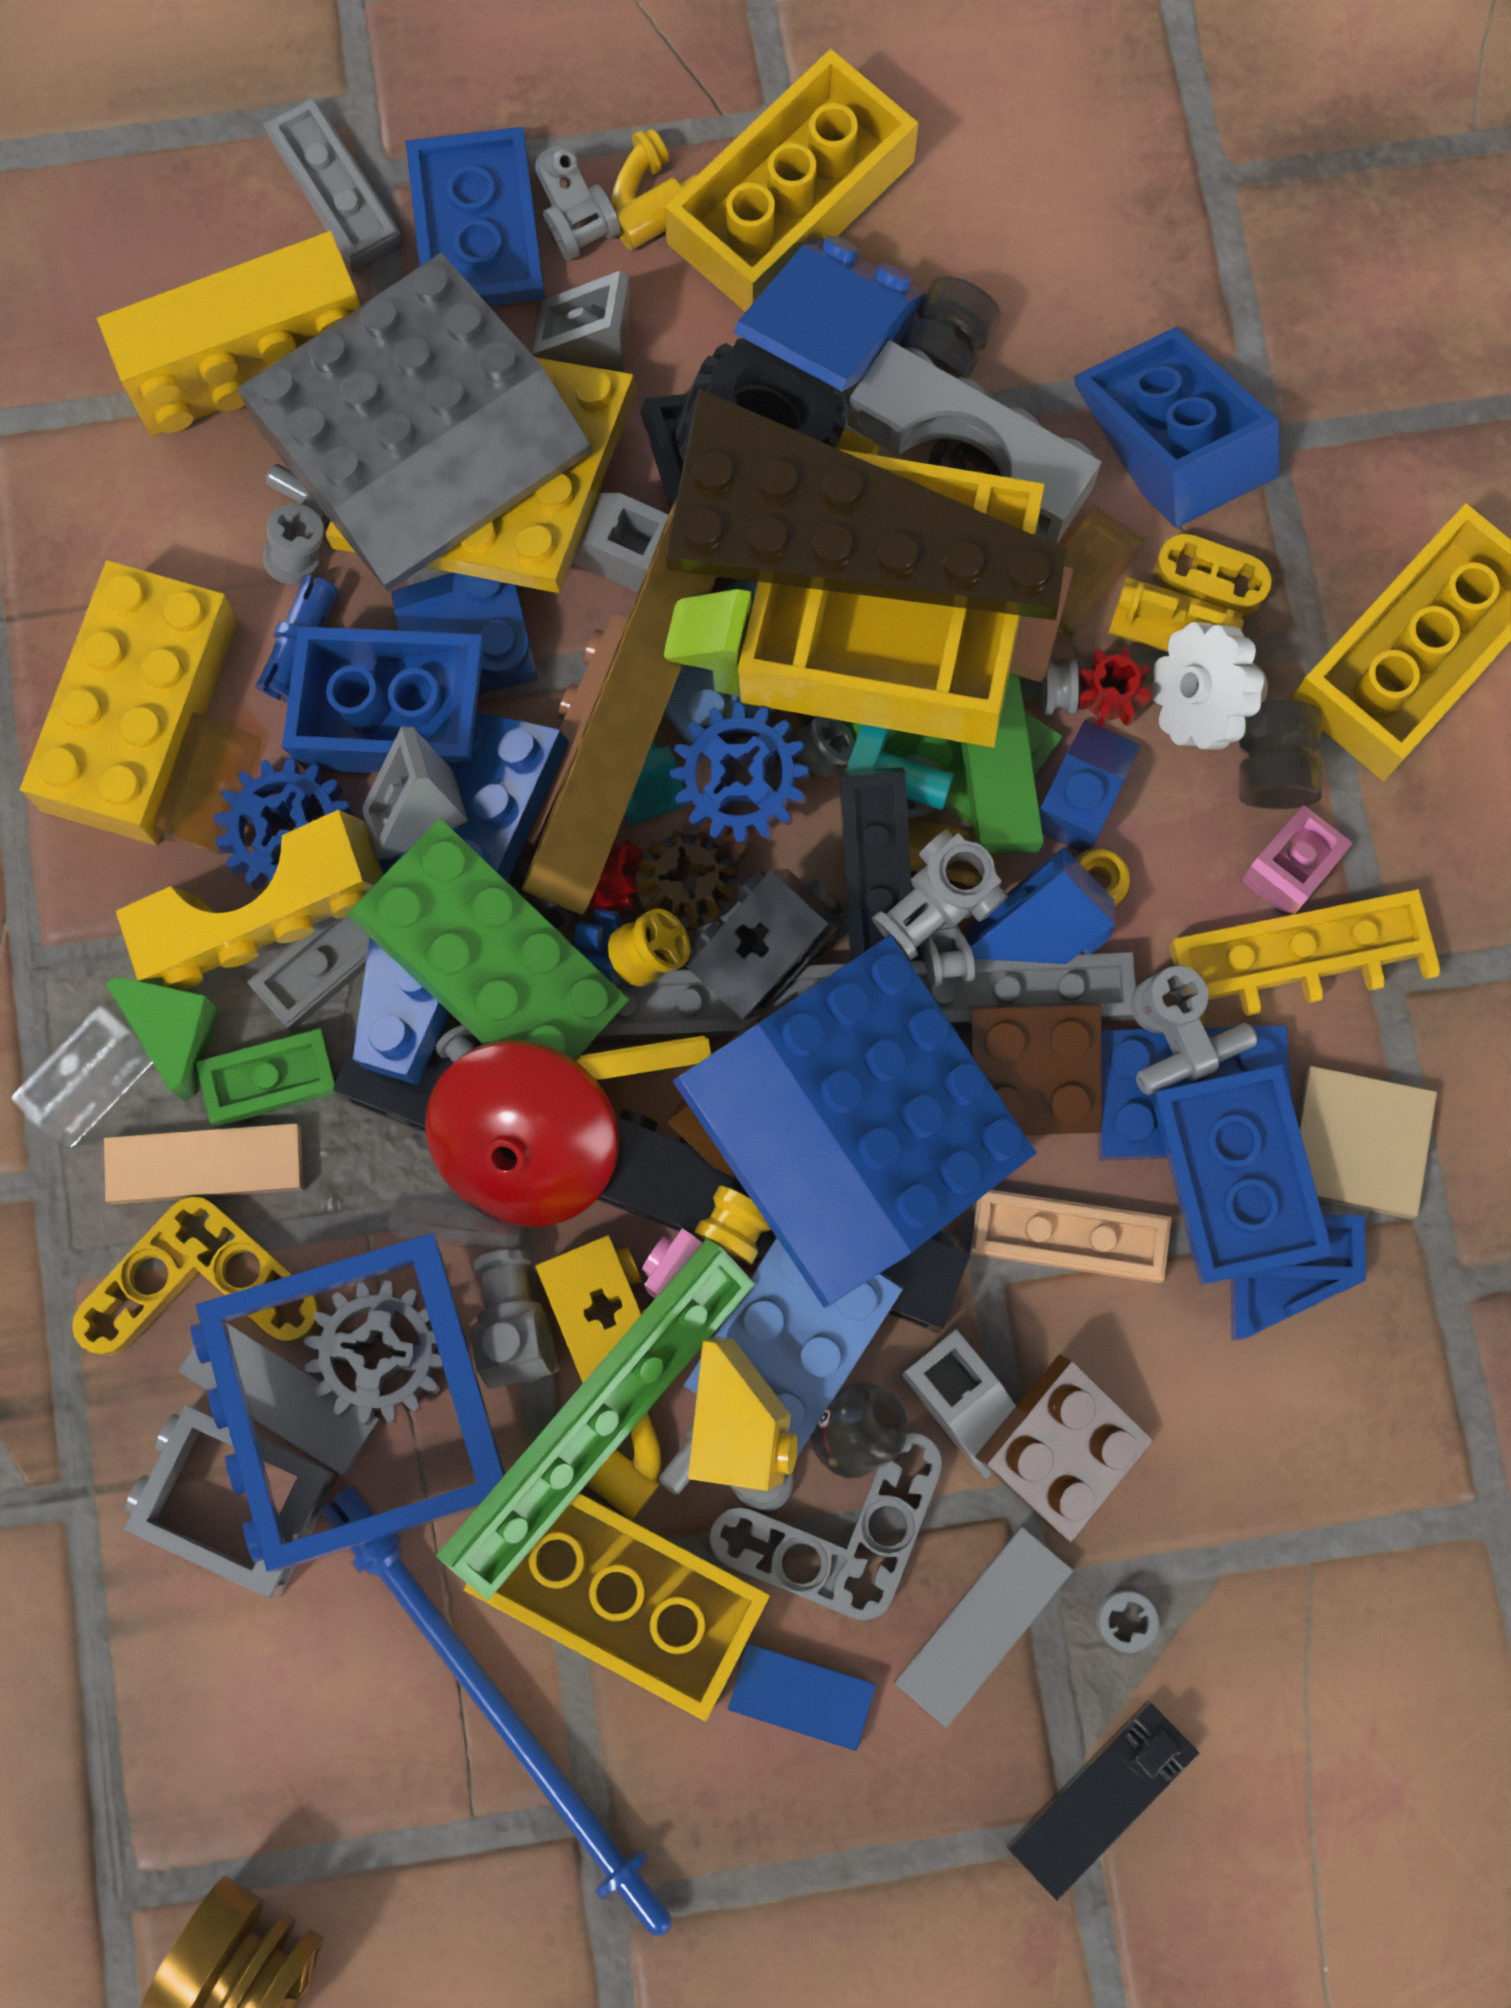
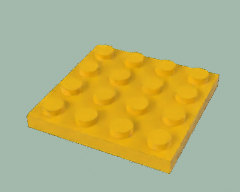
M535 357L545 369L591 444L593 452L425 567L560 594L636 395L637 386L633 374ZM330 522L325 536L331 548L356 553L333 523Z

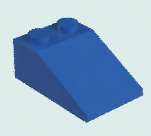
M827 235L825 239L820 237L800 247L738 320L733 333L843 392L862 380L888 340L902 346L925 292L912 286V277L900 268L886 263H880L877 267L858 257L860 250L851 242L834 235Z
M1177 327L1074 376L1077 390L1141 494L1175 528L1279 477V419Z
M298 626L282 748L305 770L312 764L319 766L321 771L379 772L400 728L414 727L446 763L471 761L485 644L484 636L482 634Z

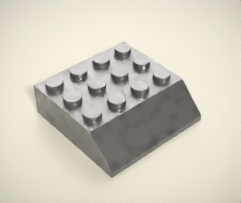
M442 253L236 388L260 434L387 592L593 452L591 444L543 366Z

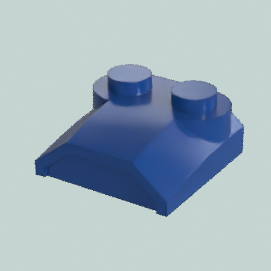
M449 573L391 591L399 631L482 634L484 636L485 644L479 694L538 680L516 585L458 573Z

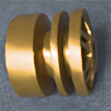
M224 1875L205 1896L171 1947L150 1984L140 2008H298L312 1982L317 1956L324 1944L325 1937L309 1929L290 1955L286 1954L282 1949L292 1932L295 1919L286 1914L269 1930L264 1938L259 1937L253 1933V1930L261 1914L263 1898Z

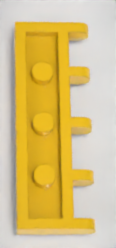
M1419 889L1175 938L1169 944L1174 966H1185L1196 971L1206 983L1208 1000L1239 994L1246 1016L1261 1012L1257 991L1261 989L1300 982L1306 1002L1312 1003L1322 1001L1323 992L1319 978L1361 969L1367 989L1369 991L1381 989L1384 987V975L1381 965L1413 958L1417 959L1420 973L1424 979L1435 978L1440 974L1439 962ZM1190 988L1186 989L1188 995L1192 993ZM1203 1012L1199 1017L1202 1025L1205 1024V1013Z

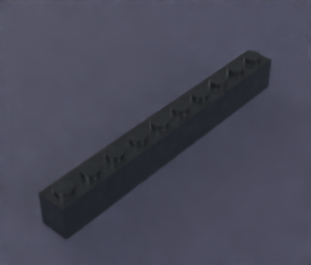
M354 1039L333 1091L344 1102L426 1133L425 1120L429 1098L439 1078L453 1061L449 1057L441 1058L434 1048L420 1082L416 1085L361 1067L353 1060ZM622 1109L619 1118L616 1117L619 1130L618 1160L609 1183L597 1201L680 1232L683 1228L698 1240L704 1242L694 1234V1231L700 1220L710 1218L716 1207L713 1197L719 1186H725L750 1198L737 1178L712 1167L682 1136L678 1141L655 1132L658 1125L657 1122L630 1110ZM499 1147L506 1157L517 1160L515 1153L511 1149ZM772 1230L762 1232L756 1242L758 1254L753 1262L760 1264L777 1238ZM938 1231L911 1254L882 1272L903 1286L902 1292L888 1312L889 1315L935 1333H939L943 1329L971 1255L957 1249L960 1243L958 1238L946 1232Z

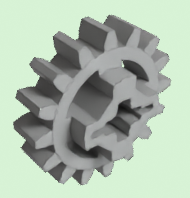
M362 1281L357 1283V1299L349 1302L338 1292L332 1295L334 1305L338 1309L332 1317L322 1312L315 1313L313 1318L324 1328L321 1336L305 1337L304 1344L319 1352V1358L305 1364L304 1368L305 1372L309 1375L324 1376L325 1380L314 1391L318 1398L330 1397L334 1393L339 1396L333 1410L339 1416L343 1417L354 1405L358 1407L359 1423L369 1425L375 1411L381 1410L385 1420L391 1425L397 1423V1407L405 1404L416 1414L422 1410L420 1402L416 1397L421 1389L430 1393H438L440 1387L429 1376L432 1369L441 1370L444 1368L440 1355L434 1354V1347H437L433 1331H430L428 1328L431 1323L427 1309L425 1308L418 1313L415 1311L420 1296L417 1291L411 1288L399 1300L395 1298V1285L392 1281H384L379 1295H372L366 1283ZM368 1312L366 1323L350 1334L340 1333L349 1321L362 1313ZM397 1314L402 1315L413 1324L420 1340V1346L402 1342L396 1333L398 1325ZM377 1337H382L383 1343L390 1350L396 1352L399 1356L405 1357L392 1356L391 1359H380L377 1369H372L371 1363L364 1356L351 1349L363 1350V1347H374ZM334 1360L351 1364L357 1373L355 1382L357 1387L356 1393L349 1390L337 1374ZM403 1371L414 1373L403 1387L383 1396L386 1392L387 1383Z

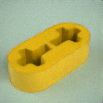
M1180 534L1167 540L1160 549L1154 566V575L1160 587L1244 613L1243 617L1250 616L1258 611L1271 589L1272 579L1269 569L1261 560L1196 535ZM1181 554L1192 558V569L1189 570L1187 576H1180L1175 573V562H1177ZM1238 575L1249 578L1248 588L1250 590H1248L1244 597H1238L1233 594V583Z

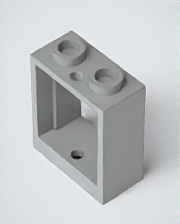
M185 1405L180 1416L175 1413L172 1414L160 1431L155 1450L161 1452L150 1477L142 1475L132 1488L125 1504V1512L131 1515L123 1530L267 1598L281 1597L296 1566L278 1572H267L264 1560L256 1562L255 1566L252 1567L156 1522L200 1431L233 1446L228 1427L218 1429L212 1414L200 1408ZM257 1435L263 1461L297 1476L278 1516L285 1543L310 1536L319 1519V1511L326 1504L340 1474Z

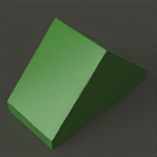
M115 977L106 983L107 987L168 1089L183 1101L194 1096L199 1083L196 1061L204 1060L206 1057L218 1008L206 996L122 977Z

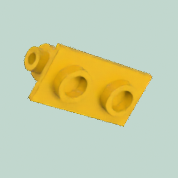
M1126 576L1108 634L1169 652L1168 642L1170 636L1177 631L1183 630L1188 624L1192 622L1212 623L1213 625L1236 626L1242 630L1244 624L1242 617L1244 613Z

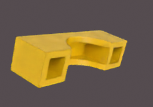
M336 810L282 835L279 864L271 882L261 895L240 909L226 913H217L200 895L169 886L115 912L137 980L184 991L199 985L204 980L202 974L219 966L232 968L247 964L259 956L257 950L276 941L278 943H290L301 940L314 932V924L332 916L338 919L347 918L346 914L383 877V872L379 860L375 857L366 822L343 811Z

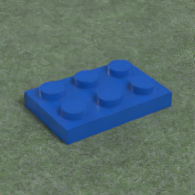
M523 127L406 140L419 265L422 266L442 253L488 306L545 300Z
M1252 1026L1257 1035L1256 1046L1220 1062L1218 1070L1194 1082L1185 1078L1162 1090L1282 1064L1292 1099L1286 1026ZM1234 1027L1204 1029L1210 1039ZM1145 1029L1101 1030L1102 1128L1101 1133H1098L1099 1161L1167 1159L1151 1097L1153 1094L1147 1095L1143 1093L1136 1081L1138 1071L1173 1056L1164 1033H1152Z
M1282 1064L1156 1091L1151 1096L1200 1286L1333 1256Z

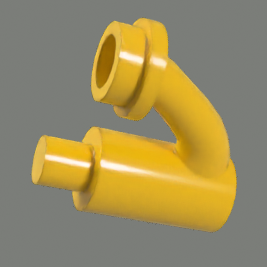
M654 129L644 133L639 130L632 134L634 149L629 154L617 177L611 197V204L621 227V234L618 236L630 251L666 231L664 206L697 176L695 174L680 184L671 177L648 192L636 197V191L645 170L647 169L650 174L655 175L661 171V165L669 161L667 149Z
M648 1412L630 1432L634 1448L633 1460L631 1461L616 1449L586 1484V1486L632 1521L660 1486L658 1479L661 1473V1451Z

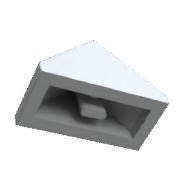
M617 271L542 300L532 355L536 358L624 372L633 321L629 275L622 271Z
M401 727L362 807L376 859H390L409 850L439 818L451 829L468 821L453 770L414 727Z

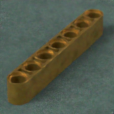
M676 500L656 545L522 886V891L581 915L586 911L596 889L683 665L664 659V649L675 604L682 598L710 594L717 577L667 570L665 556Z

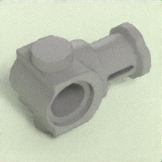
M948 829L936 836L919 853V856L927 865L910 879L914 890L887 913L879 911L872 917L873 923L885 938L892 935L908 961H911L918 955L916 947L943 923L950 927H955L961 920L969 918L971 915L981 922L1008 898V895L1000 887L1002 880L995 874L994 861L988 850L978 843L965 841L959 833L953 836ZM955 862L970 863L980 873L981 882L973 889H958L950 884L946 877V869ZM925 910V911H924L918 918H916L910 925L905 926V925H906L907 923H909L916 915H918L921 911Z
M504 1249L481 1255L473 1264L475 1274L482 1277L486 1309L480 1311L477 1315L478 1322L472 1326L471 1338L476 1372L480 1374L483 1383L488 1389H494L523 1381L533 1382L541 1377L559 1372L555 1336L551 1323L541 1304L531 1301L527 1270L533 1265L531 1253L521 1249Z

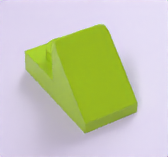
M735 589L678 600L674 607L668 632L664 659L670 662L713 670L715 692L740 696L738 665L752 610L751 592Z

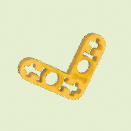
M199 1197L180 1199L166 1211L79 1306L74 1314L72 1324L74 1338L82 1348L94 1354L113 1356L123 1353L133 1345L198 1272L224 1295L271 1282L276 1274L282 1278L294 1274L216 1205ZM207 1212L209 1217L206 1219L204 1226L214 1237L225 1242L229 1231H231L235 1238L220 1247L216 1253L204 1242L194 1237L184 1242L183 1237L188 1229L182 1222L187 1215L191 1214L200 1218ZM252 1252L260 1263L258 1278L253 1284L245 1288L231 1286L225 1273L227 1263L237 1253ZM215 1253L210 1265L208 1266L204 1262V1259ZM151 1258L160 1259L164 1262L168 1271L165 1286L157 1293L151 1295L140 1293L134 1282L136 1269L145 1260ZM119 1287L126 1297L144 1306L138 1315L134 1310L127 1307L118 1315L113 1323L119 1331L116 1338L112 1340L101 1336L95 1341L93 1336L97 1332L98 1326L93 1321V1318L98 1312L110 1316L124 1303L123 1300L113 1296ZM316 1295L302 1298L305 1302L301 1305L299 1311L305 1319L298 1327L286 1323L279 1328L276 1323L280 1320L282 1314L276 1307L247 1316L272 1337L282 1342L297 1343L304 1341L305 1337L315 1333L319 1324L313 1316L316 1312H322V1308Z

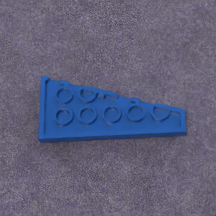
M476 712L471 761L446 763L453 770L468 818L467 822L452 830L508 883L569 745V741L559 729ZM408 850L390 859H380L383 875ZM369 938L353 1060L366 1070L418 1085L450 1012L373 939Z

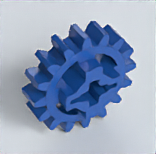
M735 703L732 718L725 719L716 708H712L709 710L712 725L704 730L700 725L691 722L688 728L696 739L693 745L676 744L674 751L684 758L686 763L685 767L670 770V777L675 781L686 783L687 787L674 797L676 803L680 806L695 804L696 808L692 811L688 820L696 827L705 824L709 819L712 820L710 836L720 841L728 828L733 829L735 840L740 845L747 844L749 829L756 828L766 840L772 838V829L769 822L777 818L782 823L790 825L793 819L785 809L788 803L791 801L805 804L807 800L805 794L798 788H795L796 781L811 778V770L808 767L795 764V759L801 757L807 751L802 741L786 744L785 741L790 736L793 729L786 720H783L771 728L769 726L771 723V712L763 706L757 711L754 719L748 718L746 708L742 703ZM736 733L758 735V737L753 736L747 744H726L722 740V738ZM706 755L711 760V781L703 788L705 791L702 792L700 769ZM779 755L782 763V780L776 793L770 787V767L777 761L776 757ZM736 761L744 767L754 761L748 769L754 778L746 787L737 781L731 784L733 776L728 769ZM735 803H755L761 809L752 814L741 816L723 813L724 810L728 811Z
M287 757L281 772H275L268 760L261 761L260 768L262 776L255 780L244 771L238 774L239 780L244 787L239 794L229 790L222 792L221 796L231 809L230 812L214 814V822L219 828L228 831V833L215 839V843L222 853H233L227 860L226 865L235 875L247 870L245 881L250 888L254 890L259 889L265 880H268V883H270L276 872L281 853L282 835L290 832L281 829L276 834L273 828L277 823L288 825L293 820L296 824L295 829L312 822V818L317 811L314 806L317 801L323 808L324 816L336 810L353 815L347 801H336L341 795L342 790L335 779L322 784L323 773L319 766L312 764L302 775L300 774L298 764L293 758ZM282 791V793L266 797L274 792ZM246 822L252 825L257 834L251 844L254 848L252 854L249 852L245 841Z

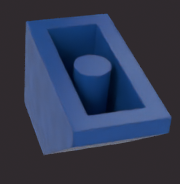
M1084 719L1039 810L1042 834L1081 853L1089 849L1091 850L1141 745L1103 727H1097L1096 724Z
M1063 847L1007 893L1008 898L981 922L977 919L969 924L967 942L975 959L1067 964L1082 951L1085 954L1093 953L1110 938L1115 926L1114 899Z

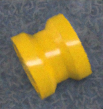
M657 908L642 914L635 923L624 924L617 928L610 935L608 953L613 968L618 975L630 985L642 987L656 981L662 973L673 972L681 968L688 961L690 942L686 930L678 918L667 910Z
M719 1186L713 1197L716 1207L710 1218L700 1220L694 1234L703 1241L706 1238L721 1246L729 1256L752 1265L758 1254L756 1247L758 1238L762 1232L769 1231L771 1228L750 1198L725 1186Z

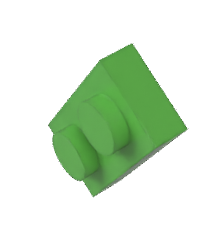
M321 1028L196 1061L209 1122L214 1127L336 1095L333 1088L337 1080L326 1036Z

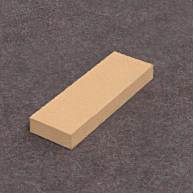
M298 1124L104 1138L105 1202L111 1205L180 1200L188 1197L207 1198L304 1190L301 1126Z
M990 1190L977 1200L975 1204L969 1254L1162 1283L1165 1277L1172 1217Z

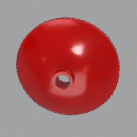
M501 1040L480 1045L460 1056L448 1067L439 1078L429 1098L425 1120L426 1137L430 1154L437 1170L448 1186L464 1202L492 1219L526 1227L548 1226L567 1221L585 1211L598 1199L614 1173L619 1155V1130L612 1105L602 1087L583 1066L554 1048L523 1040ZM499 1147L511 1149L515 1153L517 1160L506 1157Z

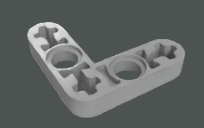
M914 1433L900 1435L888 1444L881 1456L846 1549L753 1510L735 1508L721 1514L713 1524L710 1534L712 1551L719 1561L730 1568L843 1615L864 1621L877 1618L887 1610L893 1600L940 1477L942 1467L940 1451L933 1441L924 1435ZM912 1445L923 1449L921 1460L930 1465L926 1476L916 1474L911 1479L906 1492L907 1494H919L920 1499L916 1509H913L908 1503L898 1497L879 1495L883 1480L891 1487L896 1488L902 1468L898 1464L893 1463L894 1455L896 1452L907 1453ZM884 1506L894 1507L899 1510L906 1521L905 1535L901 1541L891 1546H883L875 1542L868 1529L869 1518L872 1513ZM740 1518L747 1519L753 1523L751 1534L768 1543L770 1529H775L785 1534V1537L779 1542L773 1552L770 1573L756 1568L757 1563L764 1556L750 1549H744L739 1558L727 1554L729 1542L720 1537L721 1530L725 1525L736 1527ZM800 1543L813 1547L819 1554L821 1561L820 1571L817 1576L810 1582L803 1584L794 1583L789 1580L782 1569V1558L786 1550ZM859 1543H862L874 1554L896 1558L891 1572L882 1565H878L873 1578V1585L882 1589L881 1597L878 1602L866 1600L862 1609L851 1605L853 1594L844 1589L848 1576L860 1578L868 1559L854 1557Z

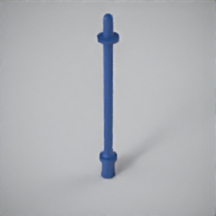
M351 1485L332 1498L335 1501L334 1503L328 1502L319 1511L333 1528L375 1515L359 1495L355 1485ZM394 1534L350 1548V1551L355 1556L351 1563L358 1573L366 1571L369 1575L380 1577L606 1875L596 1890L598 1896L602 1899L616 1889L649 1933L655 1936L666 1934L672 1925L671 1916L637 1871L649 1859L648 1855L642 1850L634 1853L629 1858L626 1857L400 1560L401 1548L398 1544L402 1541V1538L398 1534Z

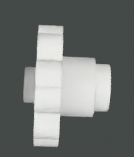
M1192 622L1183 630L1177 631L1170 636L1168 642L1169 656L1159 658L1155 662L1153 673L1155 680L1151 687V697L1157 704L1163 706L1159 715V726L1165 733L1170 734V738L1175 744L1197 746L1200 749L1222 750L1230 742H1236L1244 736L1245 717L1255 715L1266 699L1268 691L1267 678L1263 670L1253 663L1256 653L1254 643L1244 637V634L1238 627Z

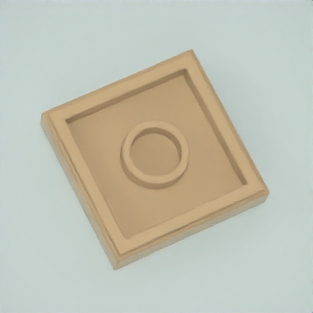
M1313 1066L1306 1069L1297 1122L1318 1200L1411 1220L1418 1217L1437 1092Z

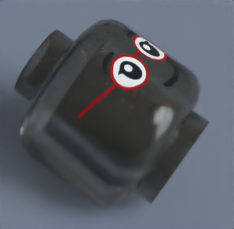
M871 1381L854 1382L839 1390L833 1401L826 1408L810 1436L812 1449L819 1461L830 1472L843 1478H860L886 1465L901 1454L906 1444V1412L900 1400L892 1392Z

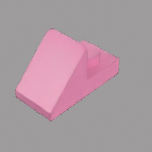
M1303 805L1252 863L1242 878V882L1284 916L1294 915L1347 852L1353 842Z

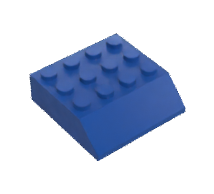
M889 935L673 1080V1083L824 1308L911 1254L1037 1153L892 935Z

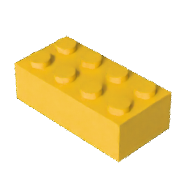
M830 48L664 206L667 244L746 312L802 245L820 237L825 239L827 235L838 236L914 163L919 123Z
M330 230L96 317L119 378L150 436L161 432H178L190 426L195 419L217 411H234L245 406L236 388L361 305Z
M1465 503L1311 670L1289 703L1385 782L1511 642V539Z
M106 560L19 789L40 812L158 846L239 624V619L225 594Z
M580 1492L489 1600L485 1599L469 1584H466L463 1591L705 1722L712 1712L770 1597V1594Z

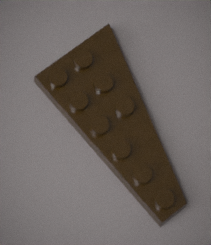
M698 389L665 556L667 570L1057 620L1067 549L707 391Z

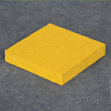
M705 1036L581 1055L577 1062L596 1080L698 1064L709 1057L711 1051L709 1039H705Z

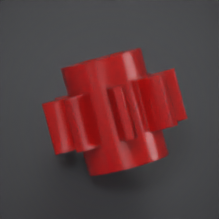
M1124 648L1119 655L1106 657L1103 651L1097 649L1091 660L1094 671L1086 668L1078 669L1079 687L1085 688L1087 691L1083 692L1079 697L1077 710L1089 708L1097 716V727L1100 728L1106 723V720L1117 718L1125 726H1129L1135 716L1132 704L1139 707H1147L1151 699L1152 692L1146 688L1139 687L1146 679L1150 667L1149 665L1138 667L1129 658L1128 648ZM1106 681L1110 688L1104 690L1102 687L1103 682ZM1119 686H1122L1124 689L1121 695L1116 689Z
M629 839L618 842L614 840L596 889L589 902V910L605 908L606 910L622 913L634 909L633 898L638 897L636 891L638 860H641L644 854L638 847L631 845Z

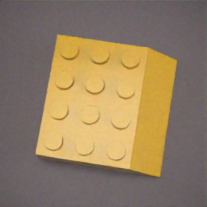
M841 450L1036 536L1045 483ZM758 582L738 665L741 703L994 748L1020 616Z

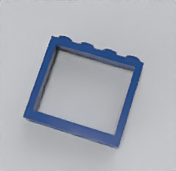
M434 1233L196 1304L200 1323L190 1326L193 1345L201 1364L211 1361L217 1388L208 1390L210 1409L217 1428L223 1429L228 1427L235 1451L234 1454L225 1456L229 1480L236 1496L246 1493L253 1519L243 1523L246 1544L253 1562L264 1560L267 1572H278L476 1509L505 1475L443 1257ZM414 1265L476 1484L285 1543L226 1321Z

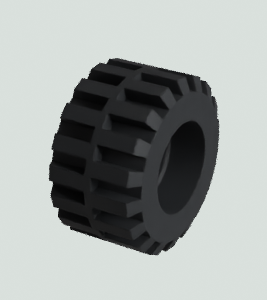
M740 338L736 340L734 347L728 343L717 347L713 356L708 355L702 363L678 417L680 422L676 428V441L683 443L679 453L684 462L699 388L834 448L840 442V437L845 429L846 419L841 416L845 405L842 396L833 394L835 390L833 386L748 340Z

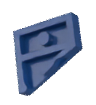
M1323 1214L1333 1256L1231 1279V1340L1246 1339L1366 1281L1365 1215Z

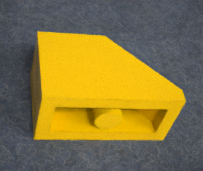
M719 1336L705 1340L702 1344L688 1479L769 1491L784 1482V1474H792L797 1458L798 1437L796 1433H789L791 1414L733 1338Z

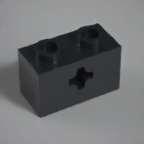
M789 869L770 870L768 874L760 870L754 874L736 895V899L741 905L726 922L719 918L702 932L694 944V947L700 952L686 966L742 1020L761 1015L843 923V920ZM766 927L769 932L765 935L763 941L769 949L756 952L753 946L757 943L758 937L753 929Z

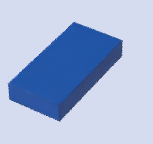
M747 1642L727 1710L857 1751L876 1684Z

